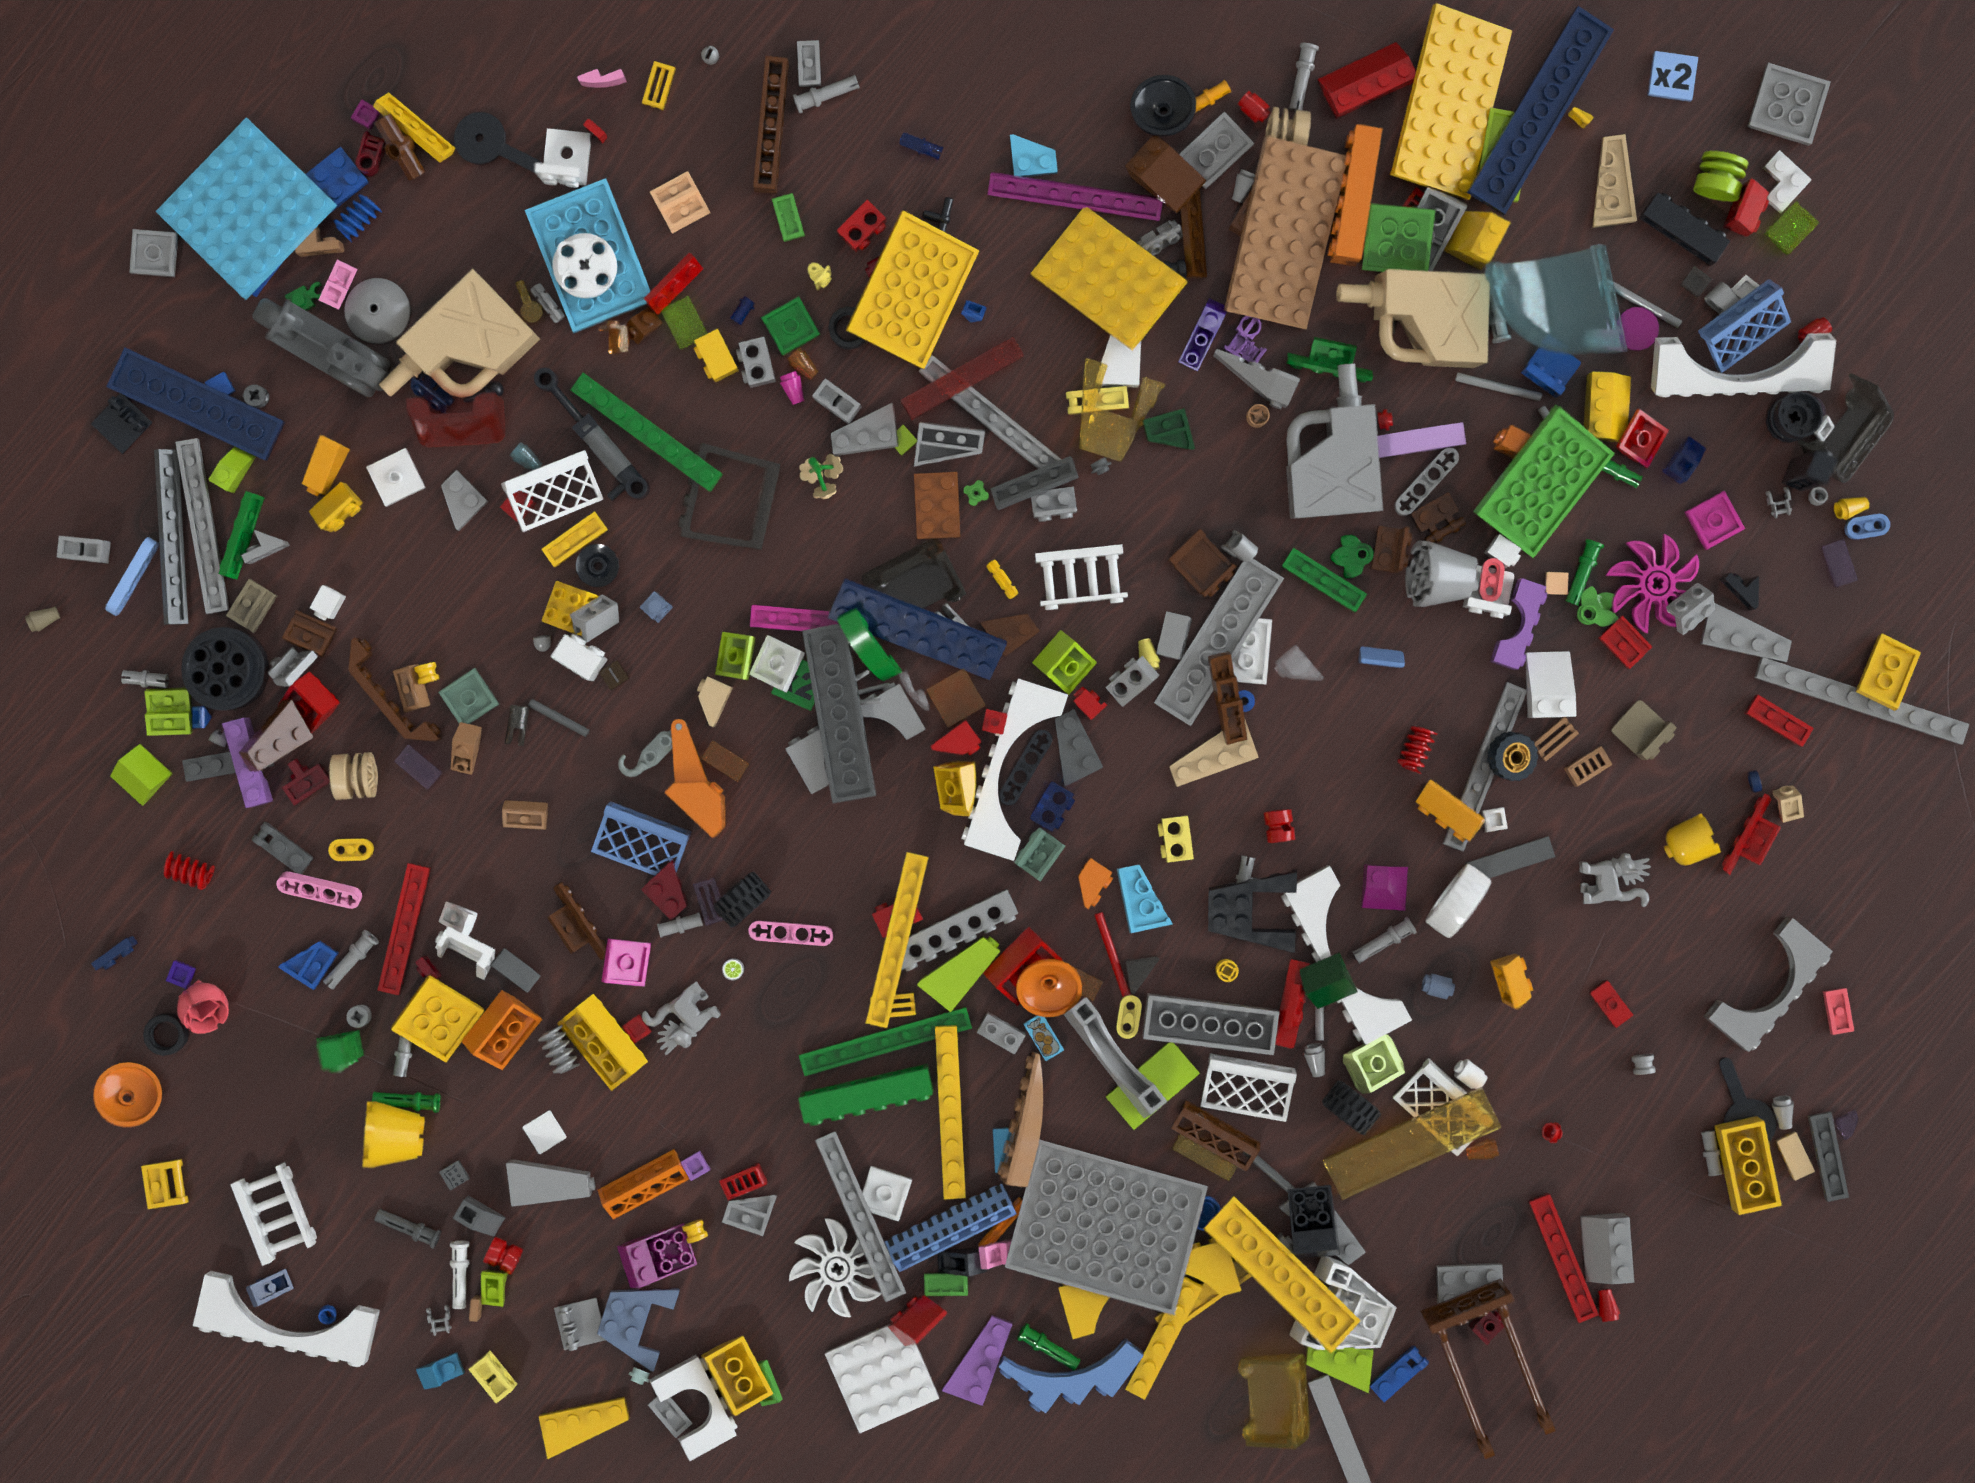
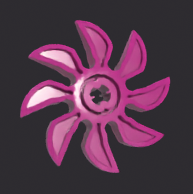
M1663 534L1659 566L1656 564V552L1652 546L1642 541L1627 542V546L1639 558L1644 568L1641 570L1633 561H1623L1616 563L1607 571L1605 576H1624L1634 578L1636 581L1635 585H1623L1615 591L1612 598L1613 612L1616 613L1631 598L1638 594L1640 595V601L1632 608V619L1638 629L1648 633L1649 613L1652 602L1655 604V617L1664 625L1676 627L1675 617L1666 609L1669 605L1667 599L1669 597L1674 601L1686 592L1676 589L1675 585L1676 583L1690 582L1694 579L1699 569L1698 555H1694L1684 566L1672 573L1671 567L1679 560V549L1671 537ZM1654 580L1659 581L1656 588L1652 587Z

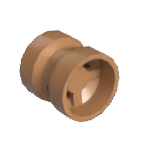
M1262 404L1252 406L1246 414L1247 423L1254 428L1264 426L1270 417L1268 408Z

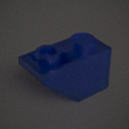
M1688 436L1663 472L1679 484L1687 482L1700 464L1706 448Z

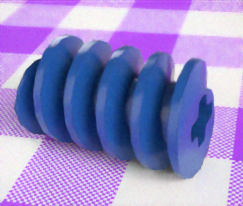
M361 194L358 195L360 203L352 201L354 209L346 207L348 215L340 213L342 222L334 219L336 228L351 242L350 235L359 236L356 229L365 230L363 222L368 225L371 224L369 216L377 218L375 210L382 212L367 196Z

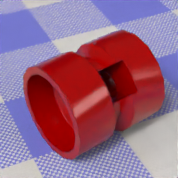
M1291 809L1264 812L1265 825L1269 826V829L1266 831L1268 843L1295 840L1294 827L1290 826V823L1293 821Z
M495 1236L483 1263L492 1267L498 1265L501 1271L512 1275L523 1249L514 1244L508 1246L507 1241Z

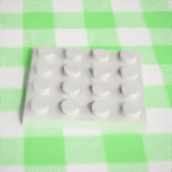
M890 1324L825 1352L827 1361L859 1433L939 1399L938 1392L917 1344L904 1346L888 1328Z

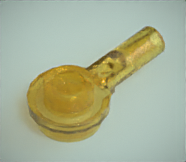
M519 280L515 284L523 301L520 311L521 316L527 322H537L542 317V307L536 301L531 300L524 281Z

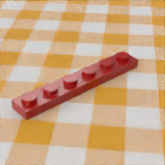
M412 863L407 864L378 991L394 995L401 994L431 869L429 867Z
M1547 1193L1529 1200L1528 1202L1577 1322L1581 1323L1598 1316V1311L1550 1194Z

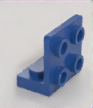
M1546 338L1520 373L1557 398L1566 389L1565 385L1581 365V361L1551 339Z

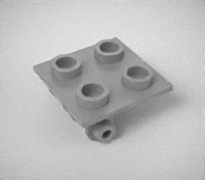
M597 1297L554 1308L564 1350L569 1349V1351H573L580 1346L605 1341L604 1338L597 1334L602 1319Z

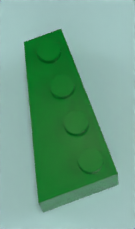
M359 1030L316 1038L323 1070L330 1069V1072L344 1070L349 1065L358 1062V1058L364 1056Z

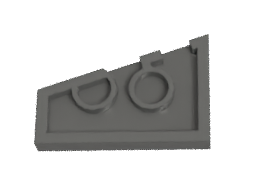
M1075 709L1055 718L1065 787L1103 768Z

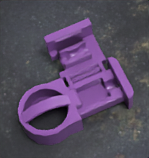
M1250 316L1242 318L1236 329L1238 333L1229 346H1224V350L1227 353L1230 352L1241 357L1240 353L1243 355L1242 358L1248 363H1258L1267 350L1262 347L1259 349L1254 345V341L1251 342L1261 330L1260 319ZM1249 318L1252 319L1247 328L1243 330V322ZM1255 322H1257V331L1254 334H1248Z

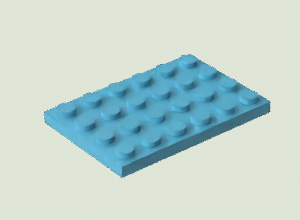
M606 178L525 210L573 333L647 305L643 298L651 290ZM576 234H593L604 239L612 248L617 260V274L613 284L606 292L594 298L584 299L568 294L562 289L554 276L553 258L557 247L565 239ZM596 244L593 247L595 254H602L605 250V246L602 244ZM565 247L562 250L564 257H571L574 253L572 247ZM599 275L596 279L598 285L603 286L608 282L606 275ZM568 278L565 282L567 288H574L577 285L575 278Z

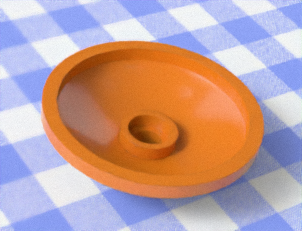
M1055 959L1040 960L1026 967L1020 974L1016 986L1017 997L1021 1005L1032 1014L1042 1017L1059 1016L1065 1014L1078 1003L1082 994L1081 978L1071 965Z
M131 1062L119 1063L104 1071L97 1080L93 1094L94 1104L102 1118L115 1126H139L150 1120L157 1112L162 1100L161 1084L157 1076L147 1067ZM123 1096H129L131 1100L125 1102Z

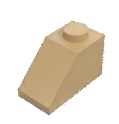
M707 676L706 680H701L697 691L700 692L698 697L708 724L715 727L733 687Z

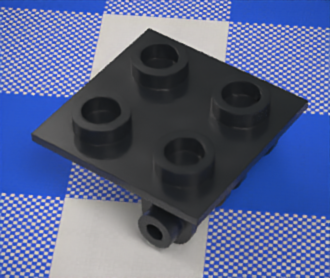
M120 393L116 398L114 396L109 398L107 401L109 405L91 425L124 454L153 422L126 396Z

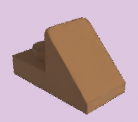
M316 227L295 249V252L300 257L342 253L344 252L343 243L336 240L335 237L323 238V242H321L320 229Z

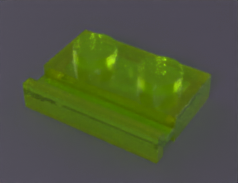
M1796 201L1764 234L1772 239L1771 241L1781 251L1789 255L1819 222Z
M689 296L668 305L661 311L680 349L695 343L694 340L708 334Z

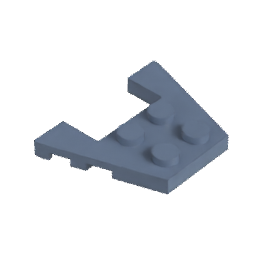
M680 1289L611 1290L597 1334L648 1370L654 1372L660 1351L638 1344L651 1304L674 1310Z

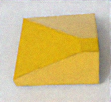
M1576 107L1568 113L1581 128H1585L1594 118L1592 115Z

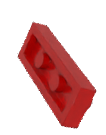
M688 253L643 299L658 315L703 270L702 266L691 253Z
M1755 695L1745 712L1746 715L1800 747L1804 746L1814 729L1760 695Z

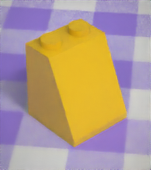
M1465 211L1444 252L1482 270L1491 261L1510 222L1491 212Z

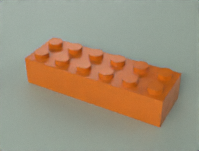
M1356 124L1353 131L1350 130L1349 135L1346 136L1345 148H1348V152L1345 155L1346 168L1342 176L1341 195H1339L1335 213H1338L1332 223L1331 234H1334V239L1329 243L1327 256H1331V263L1356 266L1362 259L1382 128Z

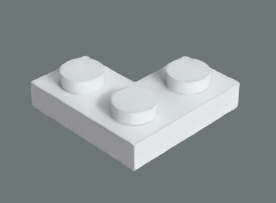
M1780 150L1763 167L1778 182L1768 194L1767 200L1779 213L1783 212L1812 180Z

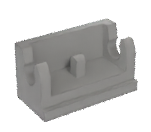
M602 594L571 613L570 617L572 618L575 634L579 633L581 629L583 640L589 642L619 623L618 603Z
M1166 611L1156 654L1177 660L1183 658L1192 622L1191 617Z

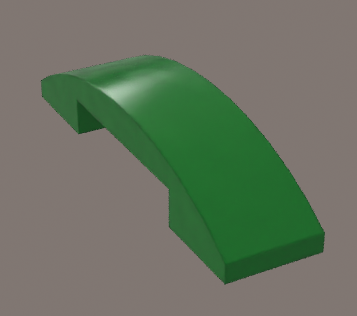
M857 608L837 617L851 646L877 678L884 682L902 673L901 668L893 657L885 653L868 630V623Z

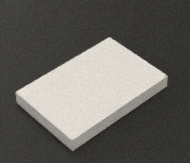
M1258 619L1232 660L1237 682L1266 685L1272 619Z

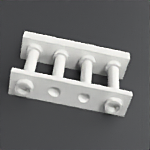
M1112 545L1035 553L1036 563H1041V567H1043L1047 600L1040 601V607L1045 606V610L1058 609V605L1109 599L1110 603L1123 602V598H1127L1128 594L1127 592L1120 593L1117 559H1119V555L1123 554V546ZM1105 556L1109 565L1112 594L1098 595L1095 561H1097V557ZM1075 559H1084V562L1087 564L1090 596L1077 597L1073 565ZM1055 561H1062V564L1065 565L1068 599L1055 600L1052 566H1054Z
M285 1162L275 1167L277 1170L275 1174L252 1183H248L242 1178L230 1184L262 1266L275 1260L276 1252L305 1242L306 1247L309 1248L316 1243L315 1239H317L316 1232L308 1223L293 1185L292 1171L289 1166L286 1167ZM281 1181L285 1193L258 1204L253 1202L251 1196L253 1191ZM289 1201L293 1211L292 1214L266 1224L261 1222L259 1217L261 1211ZM297 1221L301 1234L275 1244L269 1242L268 1232Z

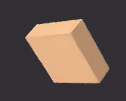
M1545 572V592L1547 594L1568 595V573Z

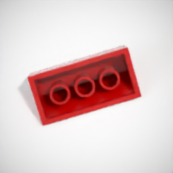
M1395 42L1317 79L1335 119H1338L1413 83L1416 70L1409 56Z

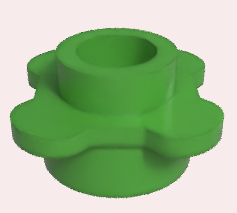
M980 480L971 486L964 487V493L967 494L969 504L972 506H976L978 502L986 501L989 498L988 492H985L983 488L984 483Z

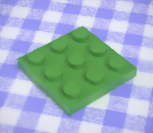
M1370 203L1362 270L1379 272L1387 269L1429 271L1436 209Z

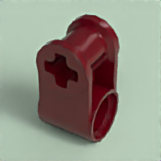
M365 131L362 136L356 158V166L363 175L371 177L379 171L382 158L386 152V142L383 137L373 136L368 131ZM372 160L371 167L363 168L365 161Z

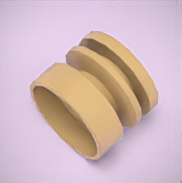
M1273 107L1267 121L1265 136L1307 146L1311 112L1296 110L1293 119H1288V109L1284 108L1282 117L1279 118V107Z
M366 752L363 756L361 753H355L353 763L349 754L332 755L330 760V784L335 800L352 799L354 789L358 798H364L365 795L367 798L375 797L378 771L372 752Z

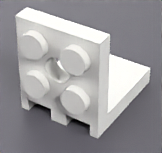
M547 128L543 164H535V173L544 184L557 185V183L573 188H578L579 185L586 186L591 133ZM565 148L573 150V155L569 159H564L561 156V152Z

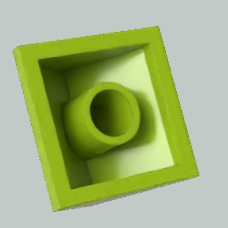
M722 632L715 675L749 680L756 637Z
M139 744L118 760L110 777L144 806L173 773Z

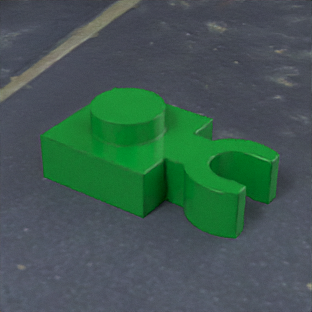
M315 282L309 290L303 285L286 294L285 298L307 311L316 306L313 300L320 298L321 294H317L316 290L322 284Z

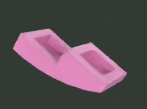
M598 69L577 76L580 84L586 87H610L627 82L621 69L601 76Z
M337 259L319 301L339 310L358 269Z
M1012 1239L979 1247L981 1269L1005 1265Z

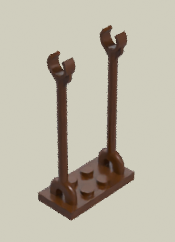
M1501 1278L1420 1311L1431 1333H1436L1477 1436L1478 1447L1485 1459L1495 1456V1453L1487 1435L1484 1433L1445 1329L1454 1325H1463L1474 1317H1483L1491 1310L1497 1309L1537 1410L1536 1416L1541 1429H1544L1545 1435L1556 1431L1548 1411L1545 1410L1510 1319L1506 1304L1514 1302V1299Z

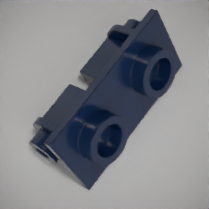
M420 373L418 378L412 377L411 388L414 394L427 400L434 410L445 414L447 405L451 406L455 401L452 398L453 396L441 387L435 391L434 388L437 386V383L426 373Z

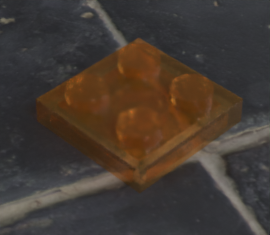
M964 668L927 689L928 694L948 727L986 706Z

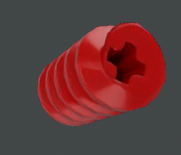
M1411 726L1410 730L1414 735H1407L1411 743L1403 744L1408 751L1400 752L1405 759H1397V762L1405 769L1422 774L1417 769L1418 767H1425L1420 760L1428 759L1424 751H1431L1432 749L1427 743L1435 742L1430 735L1438 734L1420 726Z
M171 851L165 862L164 877L166 879L172 877L175 882L181 879L182 884L189 883L190 887L197 886L199 890H203L211 881L215 867L212 865L207 870L206 862L201 867H198L199 860L197 859L193 864H190V857L182 861V854H179L175 859L174 851Z

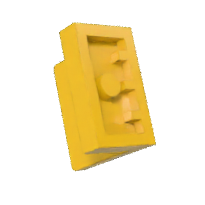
M556 581L542 622L575 634L570 614L599 596ZM580 629V632L577 633V635L582 636V631H581V629Z

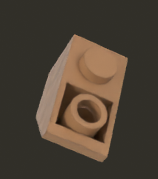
M460 722L452 740L451 770L472 775L481 742L482 727Z

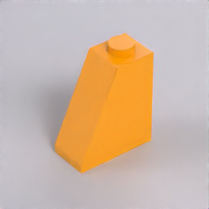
M320 435L302 482L303 485L308 487L306 491L317 497L319 494L327 495L350 449Z

